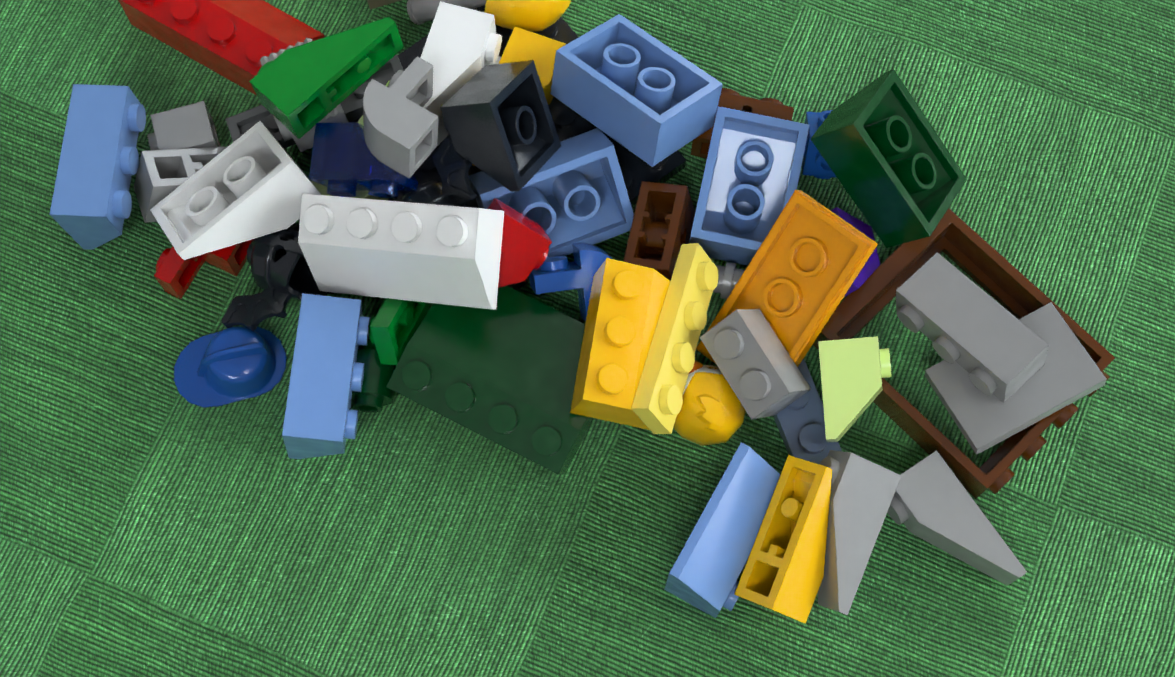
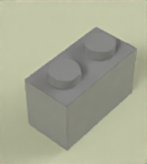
M736 309L699 337L751 420L775 416L811 390V387L760 309Z

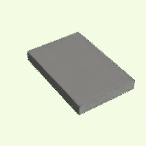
M1052 302L1019 319L1049 344L1045 365L1005 403L993 393L988 396L978 390L969 379V373L956 361L950 364L943 360L925 370V378L976 455L1103 387L1106 383V377Z

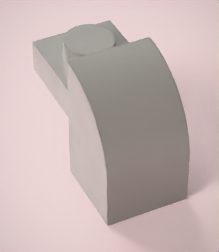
M418 56L404 71L398 70L392 76L387 87L371 79L363 96L364 139L368 149L380 162L407 178H410L437 147L438 116L423 108L433 94V65Z

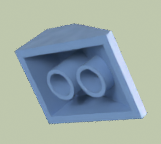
M718 106L689 243H699L709 258L748 266L794 191L797 190L810 125Z

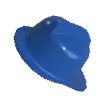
M246 326L230 327L190 342L180 352L175 363L174 382L180 395L189 403L203 408L219 407L254 398L271 391L281 381L286 369V352L281 341L268 330L257 327L255 331H251Z

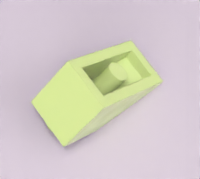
M878 336L818 341L827 442H838L883 390L882 378L892 377L889 348L879 349Z

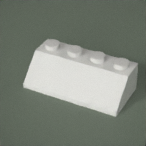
M302 193L298 243L319 291L495 310L497 307L504 211Z

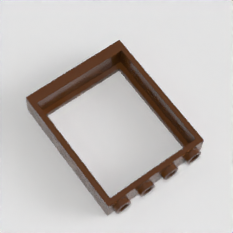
M949 208L930 237L903 243L874 271L859 289L847 296L837 306L813 343L819 350L818 341L854 338L896 297V290L937 252L939 254L944 252L1018 320L1052 302L1107 380L1110 376L1103 370L1115 359L1110 352ZM882 378L883 390L873 401L929 455L937 450L964 488L975 499L987 489L996 494L1015 475L1008 467L1019 456L1027 462L1047 442L1040 434L1051 423L1057 429H1060L1079 409L1071 403L1012 435L978 468L884 378ZM1097 390L1093 391L1087 396L1091 397Z

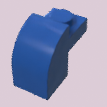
M572 243L574 261L568 262V257L566 256L547 257L538 269L532 270L529 274L530 286L536 294L577 289L580 316L586 323L593 276L606 258H613L597 246L587 243Z

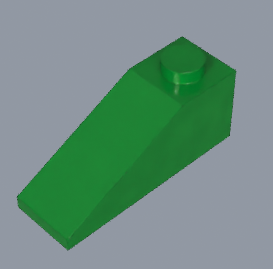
M386 17L287 49L275 60L264 64L257 75L250 80V83L261 104L300 139L400 52L404 46L396 23L390 17Z

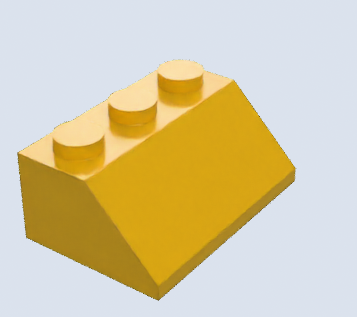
M606 258L594 274L570 413L650 430L631 407L670 284V280L655 269Z

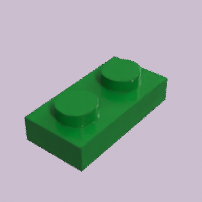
M386 298L377 315L371 319L369 326L370 341L376 346L380 364H398L408 342L430 308L429 303Z

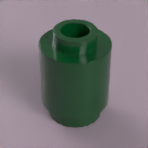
M368 339L367 346H358L356 362L364 363L362 391H352L351 402H354V408L357 410L380 412L383 410V406L393 403L394 391L386 386L397 365L380 364L376 346Z

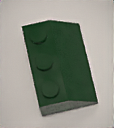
M894 69L885 72L831 111L811 138L821 156L825 159L886 248L930 237L967 180Z

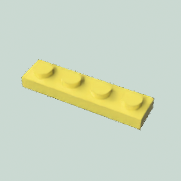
M699 243L681 245L631 407L653 434L672 433L676 416L682 408V396L689 372L694 367L695 351L701 330L704 329L707 322V310L711 296L718 284L719 270Z

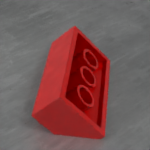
M118 0L131 25L255 95L257 94L250 80L257 75L262 67L260 59L263 56L269 57L271 53H278L280 49H286L289 45L295 46L297 42H304L306 38L315 41L325 37L318 30L263 0Z

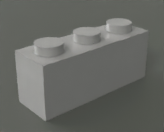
M938 252L896 290V314L903 325L914 333L920 330L932 341V346L938 355L950 364L956 361L969 373V379L974 386L985 395L990 396L993 393L1005 403L1045 365L1049 344Z

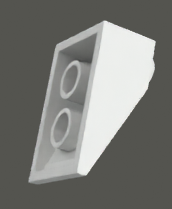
M441 1L420 57L433 65V94L423 108L438 116L437 146L449 135L443 123L440 107L485 65L499 64L501 59L499 52L502 43V36L496 34L494 15Z
M259 121L156 204L150 211L178 255L183 260L288 229L300 219L302 193L322 194L264 124Z

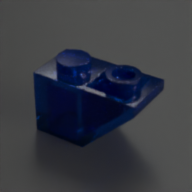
M316 123L309 179L326 186L327 194L353 198L356 197V191H368L369 195L375 197L397 198L398 191H417L418 181L413 175L410 178L405 177L380 162L370 152L364 139L363 125L359 123Z

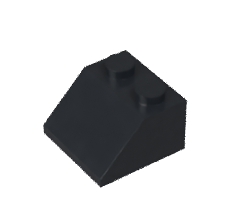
M534 60L485 65L440 107L445 129L449 132L455 151L511 192L520 191L561 147Z

